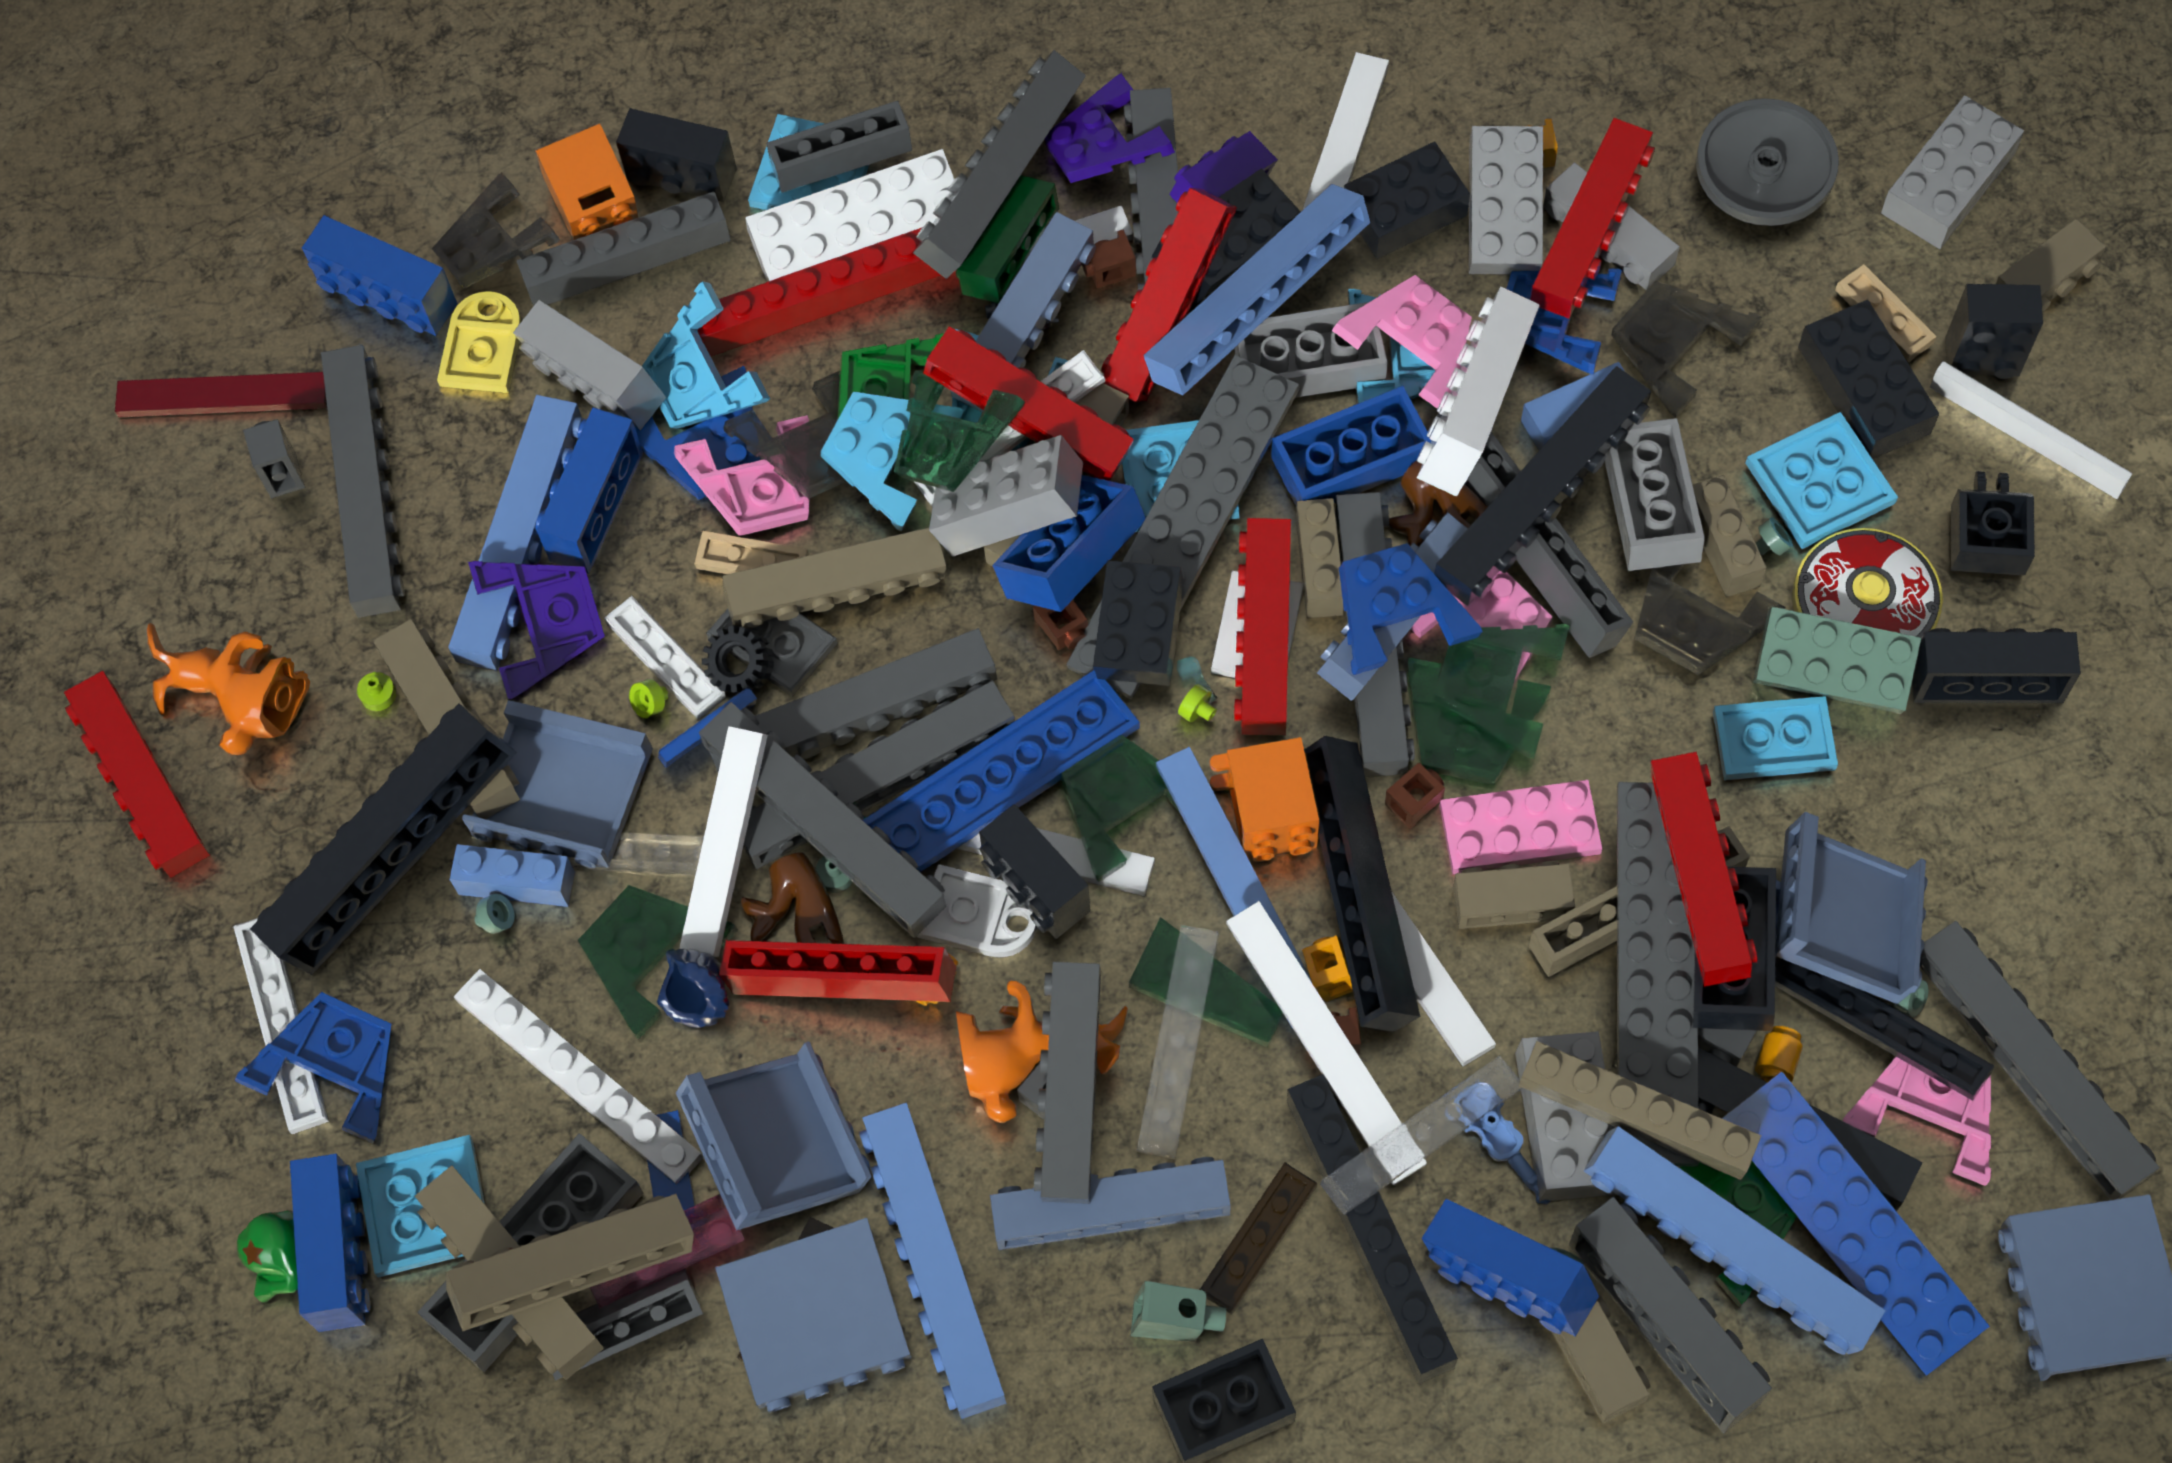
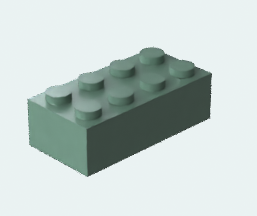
M1771 607L1767 614L1753 683L1819 697L1826 696L1828 699L1901 714L1906 711L1921 637Z

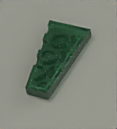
M1161 917L1129 980V987L1265 1047H1269L1284 1015L1276 1003Z

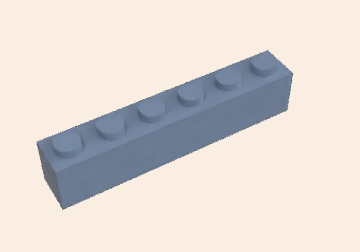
M1056 212L978 336L976 343L986 349L997 350L1006 358V361L1017 368H1024L1026 364L1025 356L1030 348L1035 350L1038 347L1044 334L1042 329L1048 320L1053 321L1061 307V302L1059 301L1065 291L1070 293L1075 287L1079 277L1077 272L1083 263L1087 265L1091 261L1096 250L1093 230ZM951 391V396L953 398L986 414L987 416L990 415L989 413L985 412L976 405L972 404L963 397Z
M1447 512L1439 523L1432 519L1422 531L1419 537L1424 542L1420 547L1414 543L1410 547L1434 573L1436 563L1468 528ZM1420 616L1374 630L1386 657L1391 654ZM1347 623L1340 632L1345 636L1341 644L1333 640L1320 656L1325 663L1317 674L1352 701L1379 668L1353 675L1350 663L1353 660L1352 647L1348 645L1347 631L1349 630V623Z
M1201 1157L1192 1160L1191 1165L1176 1167L1175 1163H1161L1153 1166L1151 1171L1137 1173L1136 1169H1122L1114 1172V1176L1098 1178V1175L1091 1174L1090 1204L1043 1202L1041 1191H1034V1188L1021 1190L1019 1186L1001 1188L998 1190V1194L990 1195L998 1250L1229 1216L1231 1205L1223 1160L1214 1161L1213 1157Z

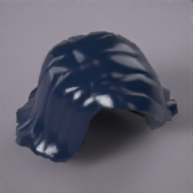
M672 948L666 951L669 969L657 999V1004L665 1011L666 1015L671 1017L674 1022H680L682 1025L692 1028L712 1026L718 1023V1018H725L726 1010L729 1009V1000L725 990V982L719 976L720 962L713 955L699 952V950L695 949L687 950L684 948L674 950Z

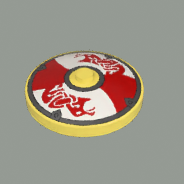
M1855 528L1840 531L1826 537L1806 554L1794 580L1792 602L1793 609L1796 612L1922 638L1924 632H1929L1937 626L1942 612L1943 593L1935 568L1924 553L1915 545L1887 531L1872 528Z

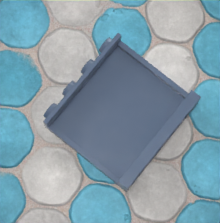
M508 700L504 715L509 723L503 740L517 753L505 766H510L520 783L514 787L520 800L488 819L478 818L475 811L473 816L464 814L462 820L470 830L471 835L485 842H491L492 839L505 841L511 848L525 851L529 847L540 850L542 854L567 856L574 859L576 863L588 868H595L596 865L609 868L653 750L646 733Z
M1804 812L1785 831L1775 956L1898 1004L1910 993H1914L1919 988L1922 980V973L1919 970L1920 955L1924 948V941L1921 939L1922 923L1926 915V910L1923 908L1924 892L1928 883L1927 877H1925L1926 860L1921 858L1909 869L1903 868L1817 833L1819 817Z
M810 1042L804 1043L795 1055L705 1080L701 1072L686 1075L676 1091L678 1100L736 1231L858 1194L872 1177L869 1162L861 1154L854 1139L853 1127L849 1121L845 1120L839 1107L837 1092L834 1088L830 1087L824 1074L822 1060L819 1055L815 1054Z
M2150 1194L2011 1215L2003 1222L2001 1229L1998 1231L1999 1244L2002 1252L2008 1253L2011 1268L2008 1269V1279L2012 1291L2018 1292L2021 1307L2018 1308V1318L2022 1330L2028 1331L2031 1346L2028 1347L2029 1362L2033 1370H2038L2040 1381H2045L2055 1374L2166 1358L2167 1362L2172 1361V1273Z
M867 1218L715 1267L754 1399L760 1409L767 1407L769 1413L791 1406V1398L805 1394L807 1400L829 1393L828 1386L842 1381L845 1387L862 1383L868 1380L866 1373L881 1369L883 1374L898 1371L906 1367L905 1360L912 1358Z

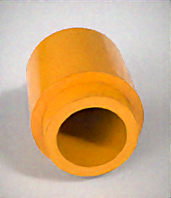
M1774 1026L1773 1031L1765 1035L1755 1067V1071L1761 1076V1080L1768 1083L1779 1073L1783 1072L1790 1082L1793 1081L1803 1049L1801 1043L1802 1036L1799 1032L1786 1026Z

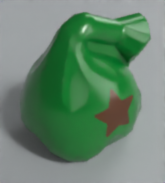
M293 1211L268 1212L255 1217L238 1235L237 1253L242 1264L249 1270L257 1273L254 1296L261 1302H267L276 1294L294 1293L298 1290Z

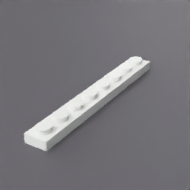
M481 969L455 994L454 998L461 1006L676 1185L688 1171L690 1173L704 1158L701 1152Z

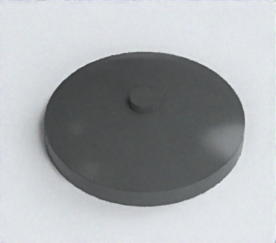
M1765 98L1736 103L1715 116L1701 136L1696 157V169L1700 184L1716 206L1736 219L1768 226L1792 223L1816 211L1830 195L1839 166V156L1835 141L1827 127L1814 114L1787 101Z

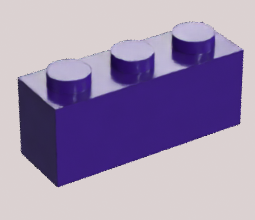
M1248 131L1239 138L1236 136L1229 138L1221 149L1215 153L1213 150L1208 151L1194 166L1191 167L1188 164L1180 169L1174 177L1176 183L1169 195L1178 202L1181 195L1185 191L1188 192L1189 188H1201L1216 197H1220L1261 168L1269 176L1278 159L1251 131Z

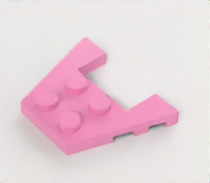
M1414 275L1340 319L1332 331L1358 350L1375 326L1380 328L1435 369V372L1418 395L1435 408H1438L1445 392L1451 393L1452 391L1446 386L1455 367L1459 369L1461 367L1456 361L1467 341L1466 336L1472 317Z
M808 415L777 422L776 431L785 455L721 470L716 469L706 439L675 446V458L739 536L808 520Z
M1501 571L1492 579L1494 584L1482 599L1477 596L1469 606L1457 599L1482 628L1483 632L1479 637L1472 640L1498 664L1473 686V692L1495 714L1501 709L1505 698L1511 688L1514 687L1528 659L1530 660L1552 622V616L1507 572L1502 573ZM1434 613L1420 616L1411 627V630L1419 638L1438 624Z
M1895 1057L1881 1076L1870 1086L1842 1120L1875 1137L1886 1107L1890 1105L1964 1135V1140L1952 1173L1984 1186L1989 1183L1991 1178V1168H1989V1150L1991 1149V1135L1989 1134L1991 1075L1972 1101L1900 1058Z

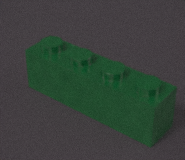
M1020 175L961 266L956 269V276L960 281L963 295L1000 303L1054 214L1060 209L1055 183Z

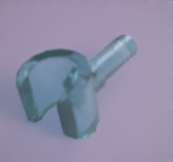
M1187 657L1177 661L1176 667L1181 680L1185 681L1194 678L1196 684H1200L1212 692L1209 702H1214L1217 696L1204 680L1199 661L1195 657Z

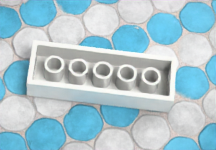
M941 149L745 217L747 231L766 281L786 276L924 227L928 221L933 223L937 218L933 214L934 209L945 196L949 199L953 194L949 187L954 182V177L945 153Z
M1501 286L1494 299L1486 298L1478 317L1483 319L1481 322L1474 320L1466 336V340L1471 341L1470 345L1464 344L1456 361L1457 364L1461 365V368L1455 367L1446 387L1452 391L1451 393L1445 392L1437 408V412L1442 416L1441 418L1437 416L1434 418L1427 433V437L1432 441L1431 443L1427 441L1424 443L1417 458V462L1422 463L1417 476L1418 479L1454 496L1459 494L1483 453L1539 304Z

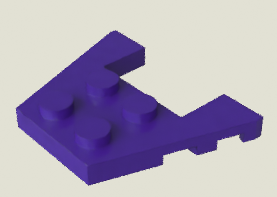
M1122 73L1115 76L1053 127L1044 139L1047 149L1070 183L1112 172V166L1131 161L1133 165L1146 162L1145 156L1161 152L1162 157L1175 153L1171 141L1160 126L1126 142L1107 115L1130 102V90L1133 89Z
M482 561L468 562L477 595L515 586L535 653V658L499 668L508 700L514 699L605 637L585 567L543 564L528 565L505 562L490 563Z

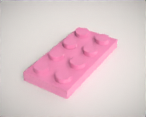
M1588 780L1440 800L1439 806L1452 875L1473 867L1489 870L1508 864L1526 865L1544 861L1599 855L1602 852V844Z

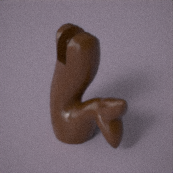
M1415 461L1406 470L1401 480V486L1413 504V513L1389 518V526L1393 530L1407 535L1409 546L1414 543L1420 547L1424 542L1419 535L1433 518L1434 499L1437 500L1443 517L1448 512L1466 528L1471 526L1466 521L1469 516L1477 520L1487 509L1486 504L1465 483L1459 494L1454 496L1418 479L1417 476L1422 463Z
M803 852L784 856L769 867L772 885V897L769 902L766 903L746 897L741 898L743 910L754 920L750 932L751 941H762L773 930L776 923L786 915L793 899L796 898L794 931L797 943H816L815 938L812 937L810 932L823 927L827 941L830 944H844L839 920L826 887L811 861Z

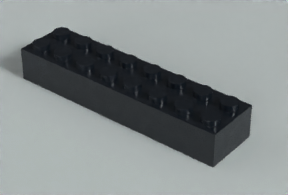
M458 703L454 709L449 710L442 716L440 724L428 737L423 738L417 743L414 752L406 761L391 771L388 780L381 788L366 798L362 808L350 821L344 823L337 830L336 836L332 841L311 858L307 868L285 886L283 894L271 906L265 908L260 913L257 922L250 930L278 958L313 975L517 752L489 725Z

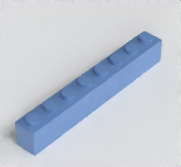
M1331 184L1143 355L1152 382L1182 396L1371 223L1363 195Z
M536 395L478 561L533 565L540 561L543 546L535 528L539 513L542 510H546L550 502L551 487L555 480H560L564 471L565 456L570 449H573L578 438V429L584 418L581 416L577 403ZM472 579L448 647L456 662L495 671L498 670L501 659H506L509 652L511 629L516 627L520 620L521 608L515 586L477 595Z
M907 1102L862 1117L866 1130L859 1132L866 1154L874 1152L878 1165L871 1167L877 1189L885 1188L889 1201L882 1203L889 1226L897 1224L901 1234L900 1238L894 1239L901 1262L906 1260L910 1262L913 1274L906 1276L913 1299L921 1296L925 1311L919 1312L918 1315L925 1336L933 1333L938 1347L930 1350L937 1373L945 1371L950 1384L942 1387L949 1410L958 1408L961 1419L1007 1404Z
M1619 1126L1606 1134L1584 1169V1172L1592 1177L1590 1181L1597 1188L1606 1193L1613 1191L1625 1200L1624 1204L1628 1205L1635 1214L1640 1216L1648 1215L1658 1222L1657 1228L1662 1233L1673 1239L1681 1238L1692 1246L1690 1250L1694 1255L1706 1262L1713 1260L1725 1269L1724 1274L1730 1280L1740 1285H1745L1746 1283L1758 1291L1757 1297L1762 1302L1773 1308L1781 1307L1792 1315L1790 1319L1794 1324L1806 1331H1816L1826 1338L1824 1343L1839 1354L1845 1355L1846 1353L1852 1354L1862 1351L1886 1311Z

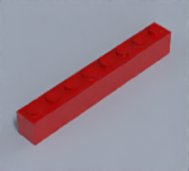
M922 228L720 298L719 301L724 310L697 330L710 357L942 276L913 253L921 242L916 236Z

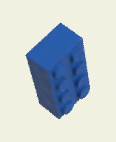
M323 215L302 246V250L308 260V266L312 269L317 279L316 283L323 290L329 293L339 292L358 306L366 304L376 309L380 315L387 319L393 320L395 317L404 321L416 332L423 333L426 331L437 336L457 305V300L443 267Z
M1401 386L1272 438L1271 458L1297 508V501L1333 498L1334 503H1336V495L1359 494L1403 476L1406 470L1417 461L1426 441L1431 443L1432 440L1427 437L1428 431L1404 386Z
M592 407L588 418L581 421L574 449H570L567 452L561 478L554 481L550 490V502L546 510H542L539 513L535 528L549 562L562 566L585 567L586 573H590L643 455L632 419Z
M1082 475L1077 516L1021 534L992 565L1006 598L1059 612L1068 606L1073 598L1107 563V560L1113 557L1145 521L1146 517L1134 486Z
M337 1153L290 1161L299 1314L318 1332L366 1325L365 1312H370V1296L367 1288L363 1289L362 1274H367L368 1263L365 1251H360L359 1236L365 1235V1223L362 1213H358L357 1199L362 1198L358 1175L352 1172L350 1165H346Z
M1445 1199L1422 1237L1430 1252L1429 1257L1436 1262L1439 1268L1438 1273L1442 1277L1455 1284H1459L1461 1280L1471 1285L1472 1290L1476 1294L1487 1300L1492 1301L1494 1297L1506 1302V1307L1515 1314L1522 1317L1530 1314L1540 1319V1323L1545 1328L1556 1334H1561L1562 1331H1565L1576 1337L1599 1298L1598 1292L1584 1264L1448 1199Z

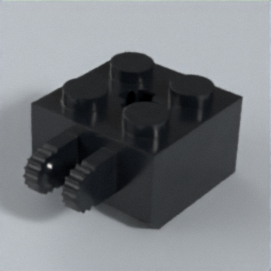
M1976 471L1973 482L1974 490L1958 489L1951 503V570L2026 575L2035 557L2034 496L2030 493L2009 492L2008 473L1998 474L1996 479L1997 491H1986V474L1982 471Z

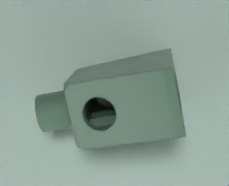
M1145 1281L1134 1296L1130 1336L1192 1342L1200 1336L1203 1329L1223 1332L1226 1322V1308L1206 1305V1292L1203 1290ZM1180 1311L1185 1313L1187 1318L1182 1316Z

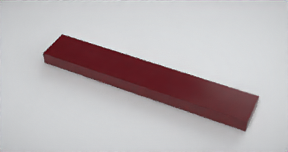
M323 372L117 381L115 413L118 417L327 409Z

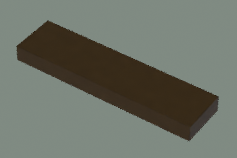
M1284 1162L1199 1289L1206 1292L1208 1300L1219 1307L1226 1308V1311L1231 1315L1234 1313L1317 1188V1182Z

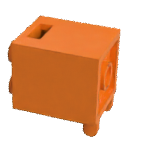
M601 124L536 150L542 176L572 240L639 218L634 194ZM609 187L611 188L615 196L614 198L588 209H582L578 200Z
M1301 737L1227 750V753L1211 757L1210 768L1216 772L1227 770V773L1212 776L1210 786L1214 791L1229 789L1240 844L1248 859H1253L1255 862H1263L1274 858L1277 854L1290 852L1291 855H1302L1310 852L1312 848H1317L1319 817Z

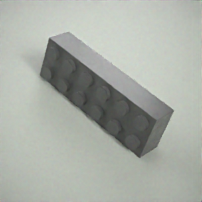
M579 1133L499 1222L517 1244L523 1246L529 1244L538 1236L545 1234L553 1236L565 1232L576 1223L583 1221L591 1223L603 1219L617 1209L629 1210L644 1193L633 1177ZM446 1281L417 1312L427 1324L482 1372H485L518 1335L512 1328L518 1322L513 1315L462 1331L446 1291Z
M1612 1197L1576 1225L1569 1246L1724 1434L1761 1405L1772 1389L1768 1384L1770 1377L1759 1363L1755 1361L1751 1363L1741 1351L1743 1345L1739 1338L1729 1329L1724 1331L1714 1319L1717 1317V1314L1710 1303L1703 1297L1698 1299L1688 1287L1690 1286V1281L1685 1273L1678 1266L1671 1267L1662 1256L1664 1250L1660 1243L1651 1234L1646 1236L1636 1225L1638 1219L1631 1208L1624 1203L1620 1205Z

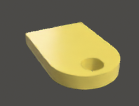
M478 292L466 297L456 306L450 319L437 378L440 387L509 393L519 346V340L513 332L522 321L516 305L508 297L497 292ZM487 305L498 306V310L493 315L485 316L480 314L481 310Z

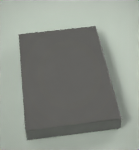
M728 608L706 633L708 639L711 635L718 636L717 630L721 628L728 629V626H733ZM801 613L790 620L780 621L778 618L763 621L762 625L751 629L761 633L760 637L766 638L769 642L766 647L773 650L774 655L769 656V661H773L774 666L773 668L768 667L766 671L771 674L768 681L791 697L796 694L838 644L836 637ZM736 646L729 651L735 658L747 666L749 665V654L744 647Z

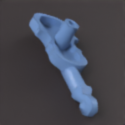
M1477 1083L1463 1090L1452 1104L1454 1118L1464 1126L1465 1132L1474 1131L1481 1137V1145L1487 1149L1493 1160L1508 1161L1525 1186L1536 1194L1537 1203L1548 1204L1551 1200L1539 1202L1537 1175L1520 1153L1523 1144L1522 1134L1513 1127L1512 1121L1505 1120L1501 1115L1500 1109L1503 1107L1504 1102L1498 1100L1493 1089L1487 1084Z

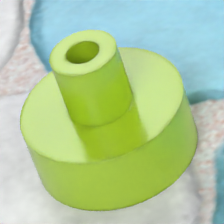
M372 672L360 680L357 686V694L367 709L382 711L390 707L395 701L396 687L388 675L381 672Z
M652 679L633 684L630 688L629 699L634 712L641 718H649L660 714L665 707V700L668 699L667 689L664 686L660 687Z
M1196 684L1183 699L1178 709V714L1190 723L1194 722L1199 716L1210 721L1217 712L1216 708L1208 704L1212 692L1202 685Z

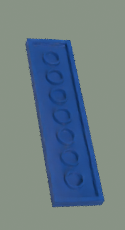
M1093 670L862 821L871 829L875 826L879 827L890 838L891 843L889 845L898 853L902 850L907 852L917 863L918 867L916 869L922 872L977 836L979 831L1013 804L1018 808L1138 730L1140 722L1105 679H1097Z
M1783 1072L1775 1076L1722 1118L1762 1135L1752 1158L1753 1163L1854 1288L1886 1310L1881 1321L1926 1376L1990 1327Z

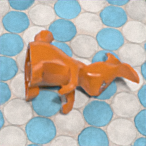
M152 623L148 624V645L152 656L170 668V673L153 681V699L159 714H164L165 691L169 687L186 689L194 693L210 692L218 698L225 719L231 725L230 729L221 736L219 744L228 754H245L252 747L253 741L256 738H274L285 734L294 721L310 686L308 674L304 671L294 672V662L291 661V658L271 659L260 673H256L257 666L263 658L271 653L272 646L270 644L263 645L261 636L245 631L231 636L222 653L219 650L207 647L190 652H167L159 640L155 625ZM249 648L257 649L248 658L243 667L239 665L241 654L244 650Z
M1009 981L1007 983V990L1010 995L1017 998L1018 1007L1003 1005L999 1010V1013L1015 1019L1012 1027L979 1031L974 1015L956 1011L969 1094L972 1098L982 1100L987 1116L998 1123H1005L1017 1116V1105L1010 1100L1009 1095L1024 1081L1035 1065L1040 1062L1041 1050H1048L1049 1035L1042 1034V1021H1038L1036 1018L1031 997L1026 987L1017 981ZM1126 1006L1122 1008L1120 1013L1109 1024H1099L1097 1065L1101 1074L1107 1073L1119 1059L1120 1045L1112 1041L1123 1029L1128 1012Z

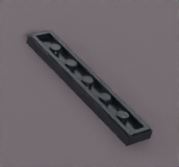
M1781 959L1775 968V986L1972 1101L1993 1072V1064L1863 990L1784 959Z

